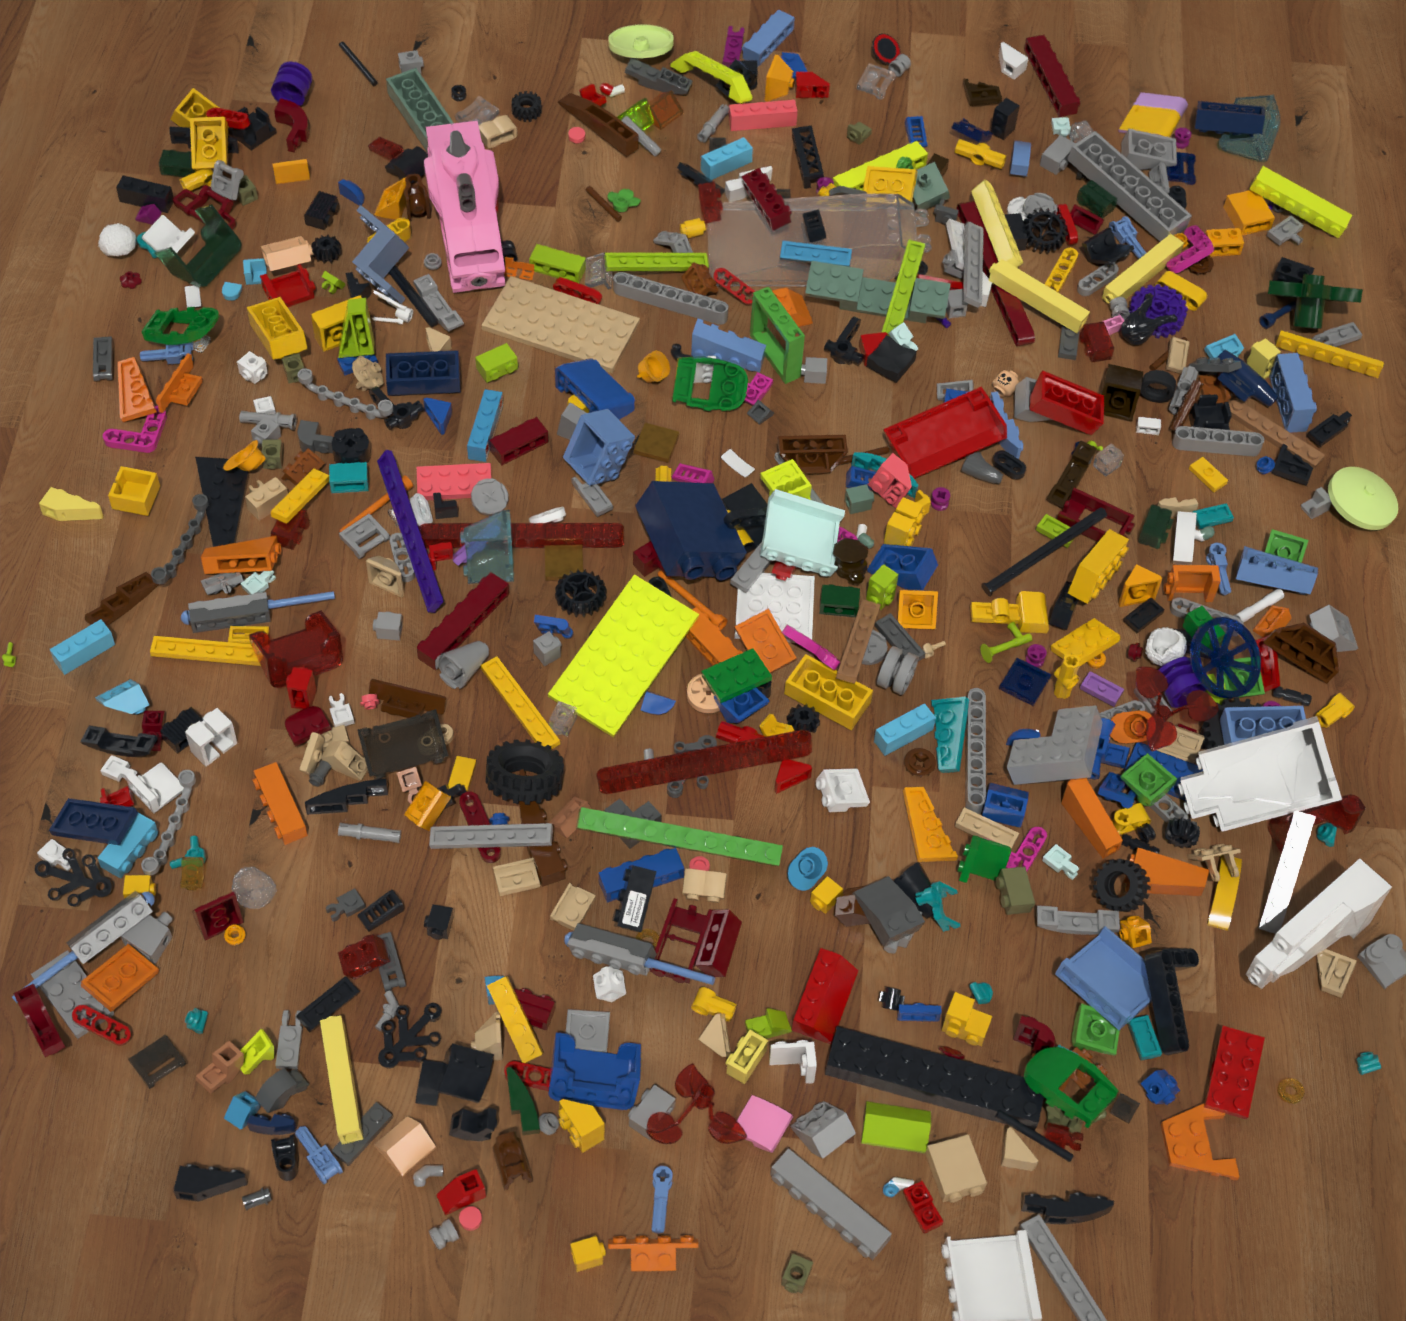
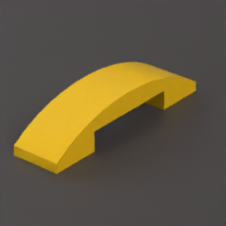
M1223 855L1220 858L1218 868L1220 881L1216 883L1207 925L1228 931L1239 885L1242 859L1234 857L1239 877H1232Z

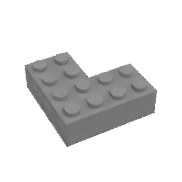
M1097 706L1059 709L1052 736L1014 740L1007 765L1013 784L1091 777L1103 725Z

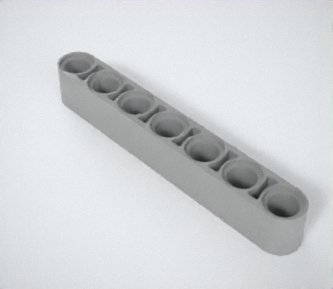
M618 272L613 277V291L619 296L719 325L726 323L728 320V304L724 301L624 272Z
M973 688L969 691L967 697L969 699L965 732V808L981 814L986 800V695L982 689Z

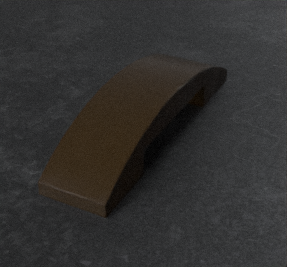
M1080 441L1059 481L1053 486L1046 498L1047 501L1061 508L1064 507L1065 502L1071 498L1073 489L1077 488L1097 451L1096 447Z

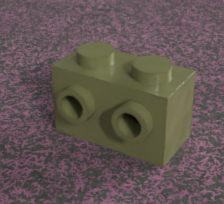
M1026 868L1002 869L996 878L997 889H1000L1001 905L1005 908L1006 914L1030 913L1035 905V900Z

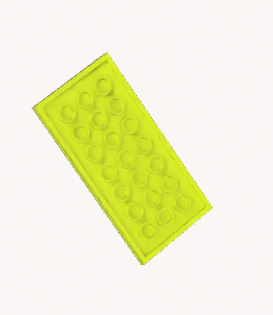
M634 574L550 690L548 697L614 738L694 625L699 614Z

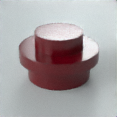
M1136 642L1135 644L1131 643L1128 658L1137 662L1138 658L1141 659L1143 647H1140V643Z

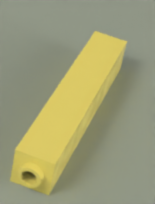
M1169 234L1109 283L1104 289L1102 299L1110 304V301L1114 298L1124 297L1127 299L1164 269L1170 259L1182 252L1184 242Z
M1003 259L991 266L989 273H991L989 277L990 282L1075 333H1078L1086 324L1090 311Z
M341 1015L330 1016L320 1020L337 1133L341 1144L363 1140L364 1138L346 1027Z

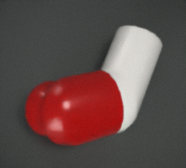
M602 83L599 87L600 91L609 97L625 92L622 84L614 87L608 83Z

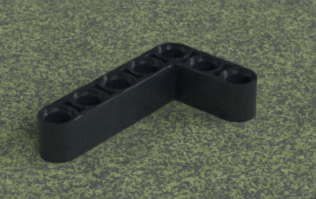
M1167 948L1147 953L1144 958L1161 1050L1165 1055L1186 1052L1189 1049V1039L1176 971L1196 967L1199 963L1198 954L1192 948Z

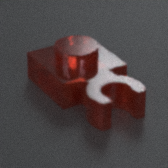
M1048 1123L1044 1137L1064 1149L1067 1145L1072 1150L1080 1151L1081 1144L1074 1141H1083L1084 1134L1080 1132L1071 1134L1069 1133V1127Z

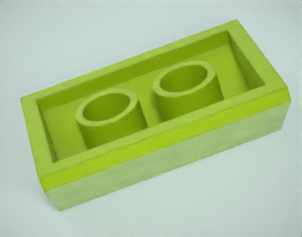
M866 1101L861 1144L926 1153L931 1128V1111Z

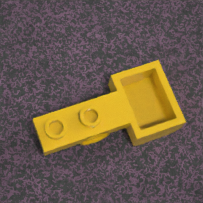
M1021 591L1016 598V604H1009L1005 598L994 599L991 603L971 602V622L1002 624L1014 622L1018 624L1020 632L1048 633L1049 622L1046 597L1042 592Z

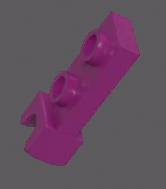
M732 26L728 27L722 65L730 67L735 59L740 61L745 32L744 27H741L739 32H733Z

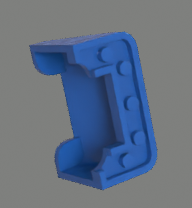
M589 358L565 363L555 368V387L561 393L563 391L566 393L571 391L589 409V413L609 409L620 420L634 411V396L615 381L600 366L597 360Z
M556 1033L548 1091L550 1098L555 1101L564 1099L591 1106L619 1110L632 1108L640 1082L641 1044L624 1043L619 1046L617 1054L575 1049L574 1037L568 1034Z

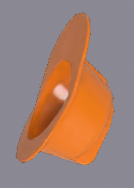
M1146 711L1122 712L1116 714L1111 719L1115 723V727L1110 736L1115 741L1124 744L1143 742L1153 736L1156 730V723L1152 715Z

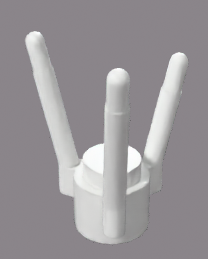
M374 291V294L397 308L395 316L398 319L373 317L372 320L399 323L403 325L404 321L407 323L411 321L413 309Z

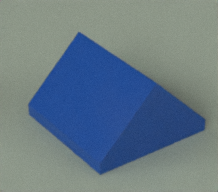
M757 688L721 704L714 696V700L727 723H739L769 703V699Z

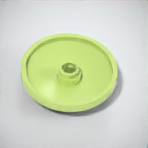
M631 25L612 32L609 35L608 42L610 50L618 55L630 58H650L670 51L674 45V37L669 30L659 26Z
M1345 467L1337 471L1331 478L1328 485L1330 500L1335 509L1352 524L1368 530H1380L1389 526L1398 514L1397 498L1390 486L1375 473L1360 467Z

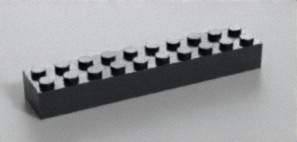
M838 1026L825 1072L827 1076L1006 1124L995 1117L1000 1109L1034 1131L1039 1123L1044 1096L1040 1093L1036 1094L1022 1076Z

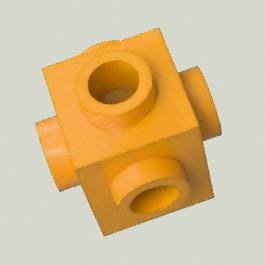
M1130 916L1126 920L1120 921V938L1129 946L1136 948L1152 943L1150 925L1141 917Z

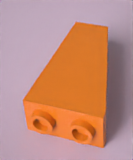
M277 536L205 548L201 556L204 574L272 571L275 563H277L279 554H281V544L278 543Z
M1087 778L1071 779L1067 783L1061 804L1104 859L1119 851L1123 840Z
M1138 848L1136 854H1131L1129 860L1142 866L1141 869L1146 870L1147 874L1145 876L1150 878V882H1147V885L1151 886V890H1147V893L1201 896L1206 886L1209 869L1142 848ZM1125 874L1123 882L1127 883L1125 891L1128 892L1130 889V880L1128 876Z

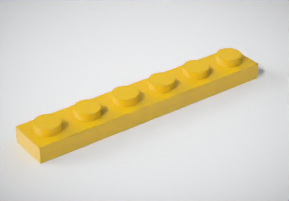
M1282 330L1275 347L1375 378L1379 377L1384 365L1383 361Z
M162 636L153 637L150 655L153 657L268 666L271 652L270 646Z
M498 656L483 663L481 670L534 742H542V746L550 745L552 746L551 749L560 745L559 738Z

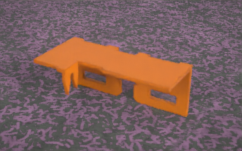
M505 257L504 276L516 277V272L519 268L522 269L519 278L532 281L534 264L515 262L514 258Z

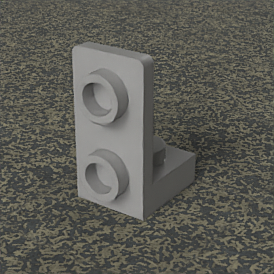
M662 231L653 239L655 244L671 246L673 253H693L686 234Z

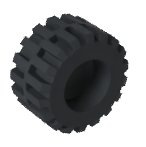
M1113 859L1109 861L1110 863H1104L1102 865L1103 869H1098L1097 871L1099 876L1094 877V881H1097V884L1093 885V888L1098 891L1095 896L1101 899L1099 902L1102 905H1106L1108 909L1120 912H1131V910L1139 909L1138 905L1143 906L1145 903L1143 899H1148L1149 894H1146L1147 890H1151V886L1147 885V882H1150V878L1145 876L1147 874L1146 870L1141 869L1142 866L1123 859ZM1125 873L1130 880V889L1125 896L1120 898L1115 893L1114 883L1121 874Z

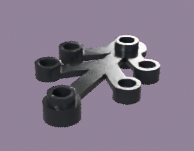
M71 848L65 849L62 856L69 862L73 873L54 868L50 862L45 860L39 861L35 865V873L42 878L54 876L70 881V883L58 889L51 888L48 891V897L53 901L60 900L63 895L81 886L89 887V889L79 895L71 894L68 896L67 902L72 907H78L81 902L93 896L106 897L112 891V882L108 878L101 876L96 866V859L90 854L83 856L82 864L89 868L93 880L85 877L77 861V854ZM70 851H72V853H73L72 857H71V858H67V857H66L67 853L70 852ZM91 857L92 862L91 864L87 865L86 859ZM42 865L46 866V870L44 872H40V867ZM103 883L104 889L98 890V885ZM54 891L58 892V896L56 898L52 897V893ZM73 897L78 899L76 904L71 903Z
M430 1003L426 1005L424 1015L409 1031H407L409 1010L404 1005L397 1007L396 1017L399 1024V1041L394 1046L392 1043L394 1024L391 1021H384L382 1023L381 1031L384 1034V1049L378 1055V1061L382 1067L394 1068L401 1061L423 1062L426 1059L425 1049L416 1048L414 1052L401 1051L408 1046L430 1045L436 1047L440 1044L441 1036L437 1032H432L429 1036L415 1037L429 1022H436L440 1019L441 1008L438 1004ZM434 1008L437 1011L432 1014L429 1012V1009ZM400 1010L406 1011V1014L399 1015L398 1012ZM389 1025L392 1027V1029L386 1031L384 1030V1027ZM432 1037H437L438 1041L432 1042L430 1039ZM422 1052L424 1056L418 1058L416 1054ZM387 1054H391L393 1058L391 1060H387L385 1056Z

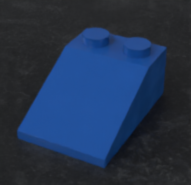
M883 544L867 571L874 574L884 564L899 574L898 586L909 590H923L936 570L938 563L932 548Z

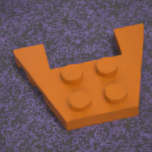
M1205 1103L1161 1123L1169 1166L1194 1172H1207L1217 1177L1219 1175L1229 1177L1230 1180L1239 1179L1240 1176L1235 1158L1213 1160L1204 1120L1222 1119L1225 1117V1113L1205 1108Z

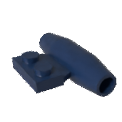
M1226 349L1218 356L1220 360L1233 358L1235 361H1241L1242 368L1232 372H1223L1218 377L1222 385L1229 388L1239 400L1245 402L1253 397L1267 407H1270L1278 399L1279 396L1267 381L1245 361Z

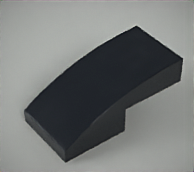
M423 1060L415 1103L438 1106L440 1093L437 1091L443 1062Z

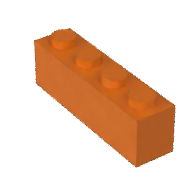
M697 607L692 609L699 614V617L685 637L712 666L743 653L734 647L730 638L725 637L721 633L719 627L709 620L705 612H701Z
M277 762L254 770L255 779H252L256 791L260 790L262 793L259 797L263 807L267 806L269 809L267 815L270 822H275L276 827L274 831L277 838H282L284 845L308 836L306 826Z

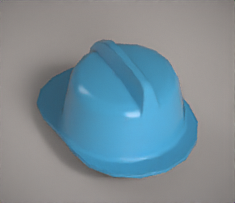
M808 847L797 855L788 867V878L793 887L801 891L809 890L824 875L828 865L824 852L816 847Z

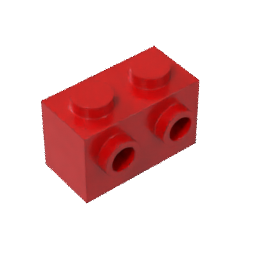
M293 667L291 674H288L286 679L291 708L304 709L310 707L317 692L313 670L304 667Z

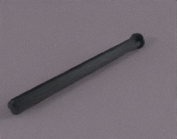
M1100 507L989 582L982 583L984 592L988 596H992L994 591L1107 517L1106 510Z

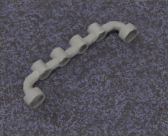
M304 368L298 371L299 382L312 392L317 393L318 398L322 401L330 398L337 407H341L344 404L348 405L352 413H358L361 410L366 413L368 419L376 417L386 418L393 412V404L389 400L380 401L378 409H376L373 404L365 405L360 403L358 398L350 399L345 397L342 392L334 393L329 391L325 385H314L310 369Z
M183 770L178 775L179 783L184 789L181 797L176 799L177 807L174 814L168 818L169 826L167 831L161 835L162 843L159 849L154 852V857H147L141 863L142 870L146 875L156 874L161 865H165L168 861L166 852L168 848L174 846V833L182 827L181 816L190 808L188 800L192 786L196 782L194 772L191 770Z

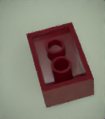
M234 891L205 905H201L192 911L195 922L205 941L225 932L230 925L244 923Z

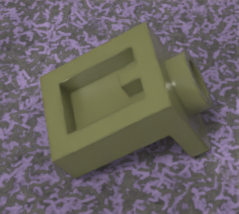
M861 122L855 125L849 124L847 128V138L859 145L872 134V129Z

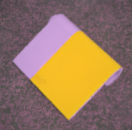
M1140 93L1120 126L1119 132L1126 133L1128 129H1134L1170 137L1185 113L1188 103L1181 97Z

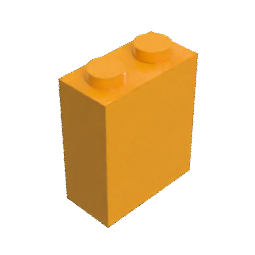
M1247 190L1230 194L1226 197L1224 209L1234 227L1240 228L1242 236L1271 229L1275 217L1262 196Z

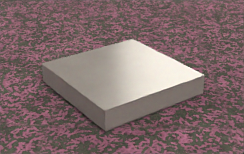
M568 1009L566 1034L574 1037L575 1049L607 1053L610 1012Z

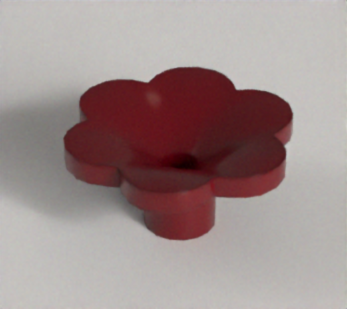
M127 271L125 275L120 277L123 288L135 289L137 285L142 283L140 274L137 272Z
M939 1046V1050L946 1054V1056L956 1059L965 1058V1055L956 1049L948 1046Z

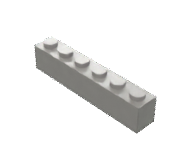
M789 1148L771 1167L770 1175L777 1185H783L789 1190V1194L795 1200L800 1199L806 1204L805 1206L808 1211L814 1215L818 1214L827 1227L836 1229L844 1241L854 1244L862 1256L874 1260L890 1241L891 1232Z

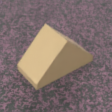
M430 327L425 328L430 352L451 350L450 336Z
M715 1014L699 1040L721 1057L728 1058L731 1050L725 1014Z
M1009 1127L1004 1136L1001 1166L1033 1171L1038 1164V1159L1012 1127Z

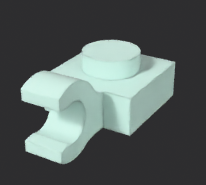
M1052 118L1053 134L1066 138L1071 131L1069 118Z
M904 322L888 333L899 345L915 351L918 350L917 345L910 340L914 336Z
M273 570L263 571L260 575L254 572L241 583V586L249 595L257 592L262 593L269 588L268 583L274 581L276 576L273 575Z
M1057 844L1043 856L1042 861L1057 873L1063 870L1066 876L1072 880L1078 875L1079 867L1070 862L1072 856Z

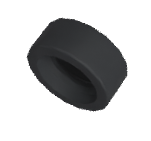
M1162 370L1149 371L1143 376L1140 392L1149 401L1157 403L1167 402L1174 396L1176 380L1168 372ZM1150 384H1162L1167 388L1155 389Z

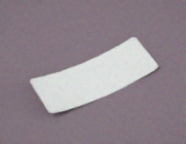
M199 285L186 286L187 307L201 306Z
M731 449L721 456L731 468L744 477H747L755 470Z

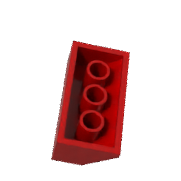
M1042 370L1030 396V411L1092 435L1104 424V395Z
M820 948L793 1019L792 1031L832 1045L837 1026H839L859 971L842 955Z

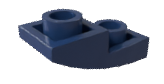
M274 1114L271 1121L262 1115L257 1117L250 1115L247 1121L249 1131L260 1134L283 1135L294 1133L297 1130L295 1120L286 1114H281V1116Z

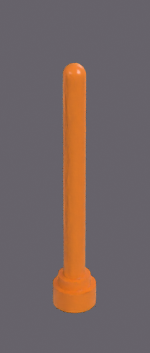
M406 475L402 476L401 478L407 492L413 488V483ZM388 493L342 527L340 532L364 516L372 515L390 501Z
M661 570L658 571V577L663 578L671 588L694 607H697L701 612H705L710 621L719 627L720 631L727 625L728 619L722 614H714L674 579L666 577Z

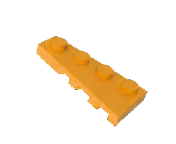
M905 787L903 795L917 861H956L958 855L956 851H953L950 845L951 841L948 835H945L942 823L933 811L934 807L925 788Z

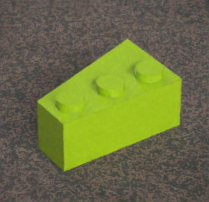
M366 298L349 299L339 342L338 358L373 355L375 341Z

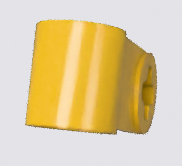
M1141 803L1132 805L1131 808L1116 811L1112 823L1119 835H1123L1136 830L1140 826L1142 827L1145 823L1150 824L1151 819Z

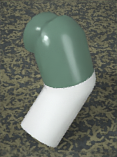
M859 524L856 537L863 545L870 549L874 546V540L866 534L867 526Z
M1207 526L1199 531L1195 529V539L1203 542L1215 534L1212 526Z

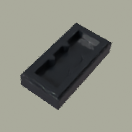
M1149 598L1124 618V622L1136 633H1139L1162 615L1165 609L1155 600Z

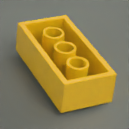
M281 297L246 307L251 327L273 360L281 359L284 356L307 349L304 331Z
M1109 529L1079 564L1068 594L1086 604L1092 598L1096 599L1100 590L1105 588L1108 580L1111 581L1115 572H1118L1123 564L1121 558H1124L1128 552L1127 544L1129 539Z
M805 654L786 680L784 694L804 705L807 703L809 708L814 706L816 712L852 731L870 705L873 690L857 681L854 684L837 679V670Z

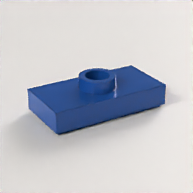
M923 1003L899 1005L897 1020L938 1022L942 1013L941 1006L925 1005Z

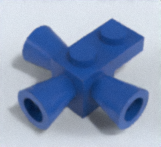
M1101 718L1103 725L1092 774L1089 779L1097 780L1100 778L1101 763L1125 768L1130 752L1129 747L1110 743V734L1115 727V723L1106 718Z

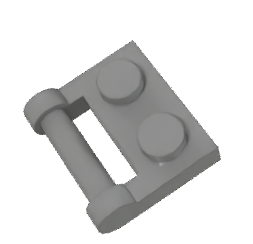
M217 160L213 170L212 190L226 198L237 200L240 179L244 176L243 170L230 167L224 161ZM222 171L231 174V179L223 176Z
M370 514L339 533L340 539L354 552L358 559L364 557L366 552L381 542H386L390 539L388 532ZM375 533L379 534L377 537H375L362 547L358 546L360 543H362Z

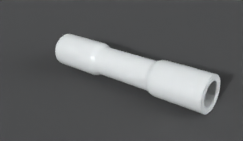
M1277 588L1257 603L1243 609L1234 616L1240 618L1244 623L1258 612L1283 599L1284 593L1281 589Z

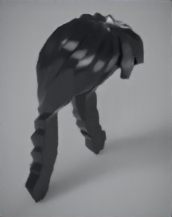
M1151 293L1145 295L1146 300L1136 311L1129 314L1122 324L1121 334L1131 345L1143 344L1151 337L1158 326L1168 322H1177L1178 320L1175 314L1163 315L1155 319L1146 318L1147 310L1151 307L1154 297Z

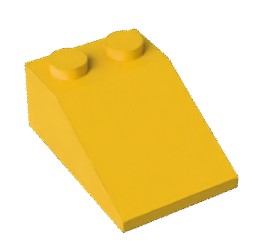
M192 88L174 110L170 120L180 127L190 128V118L207 117L206 112L209 109L218 106Z
M225 117L190 118L192 169H214L217 160L224 161L227 165L228 123Z

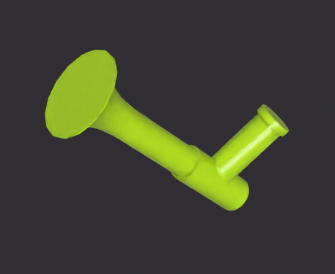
M1011 622L1007 627L1016 638L994 647L982 644L980 648L982 657L987 663H991L992 657L995 654L1031 642L1033 640L1030 633L1022 635L1016 624Z

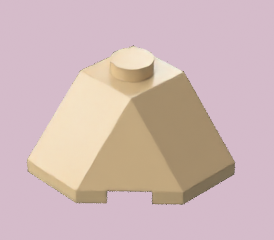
M495 1012L475 1033V1041H471V1049L493 1054V1061L503 1060L499 1012Z

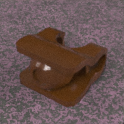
M418 174L407 175L405 177L407 219L411 221V213L420 215L424 212L427 218H431L428 191L422 184L421 176ZM417 181V185H411L410 182Z
M514 1131L497 1136L496 1143L493 1146V1153L504 1190H507L509 1185L514 1182L513 1178L522 1176L523 1180H528V1183L533 1182L520 1138L517 1137Z

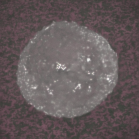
M255 867L241 868L235 874L231 888L232 892L234 891L238 903L249 909L265 907L266 904L270 903L277 891L276 884L272 878Z

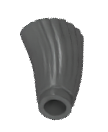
M980 452L967 456L961 472L994 484H1000L1004 474L988 464Z

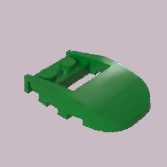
M187 307V310L179 311L178 308H170L169 311H160L159 309L155 311L141 332L144 340L166 345L194 342L205 336L214 327L219 319V312L209 307H203L199 310H195V307ZM170 322L190 323L183 334H179L178 331L163 334Z
M706 356L678 357L672 402L678 400L685 402L687 406L698 407L707 411L712 409H721V411L736 409L744 402L748 386L747 373L741 366L716 358ZM696 363L714 365L708 399L691 397Z
M1051 1047L1038 1052L1024 1069V1079L1036 1094H1042L1047 1099L1046 1103L1049 1106L1060 1108L1067 1117L1073 1119L1076 1116L1086 1122L1084 1126L1086 1128H1089L1119 1092L1097 1066L1065 1048ZM1077 1068L1084 1073L1087 1072L1095 1079L1094 1082L1096 1083L1079 1104L1059 1090Z

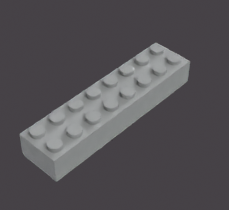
M1096 131L1072 146L1067 160L1160 242L1169 234L1175 235L1187 228L1192 215Z

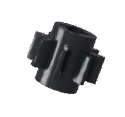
M886 987L885 992L880 991L879 1001L883 1002L882 1008L898 1011V1006L904 1004L905 996L901 995V989Z

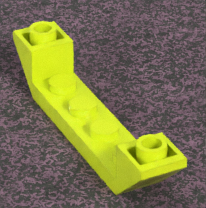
M697 51L686 53L671 63L670 67L676 69L679 73H686V71L698 67L703 72L713 75L714 78L725 81L726 84L731 85L729 98L735 100L738 104H744L752 100V95L742 74Z

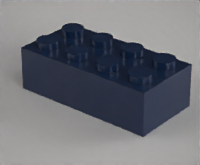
M1198 101L1195 129H1198L1200 132L1211 130L1218 134L1231 132L1233 135L1244 133L1257 137L1263 133L1265 107Z
M458 350L386 353V385L388 395L460 392Z

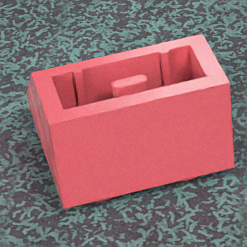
M892 453L877 470L868 486L895 508H897L902 497L906 496L912 486L907 464Z

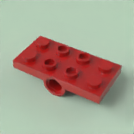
M1222 1026L1216 1055L1210 1070V1083L1205 1108L1248 1119L1265 1037Z

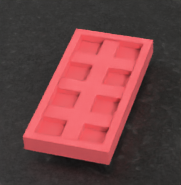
M491 463L416 467L417 493L423 495L426 500H434L433 493L439 492L441 493V500L471 498L473 487L479 481L491 479Z

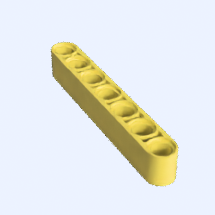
M983 180L971 192L998 261L1003 259L1018 268L1023 264L1022 257L993 186L987 180Z

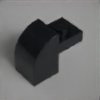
M488 1108L480 1113H475L462 1109L452 1114L449 1136L469 1141H486L491 1139V1132L495 1130L497 1125V1110Z

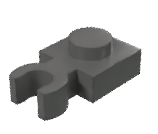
M354 888L337 897L338 904L326 906V912L336 911L335 914L331 915V920L334 922L343 913L349 917L364 909L365 903Z

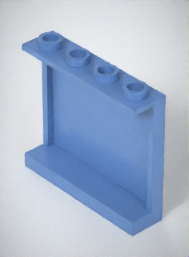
M1106 926L1102 929L1099 936L1070 960L1068 958L1063 960L1055 973L1056 976L1118 1030L1123 1028L1152 1002L1145 960Z

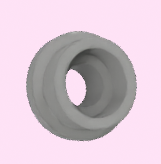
M435 253L428 254L424 259L425 267L431 270L439 268L442 263L441 258Z
M545 1113L538 1119L540 1130L546 1135L554 1134L559 1127L558 1119L552 1113Z

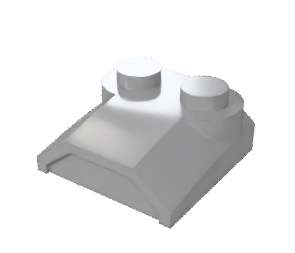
M1393 934L1382 937L1358 955L1359 960L1384 990L1406 975V952L1402 948L1403 943L1401 939Z

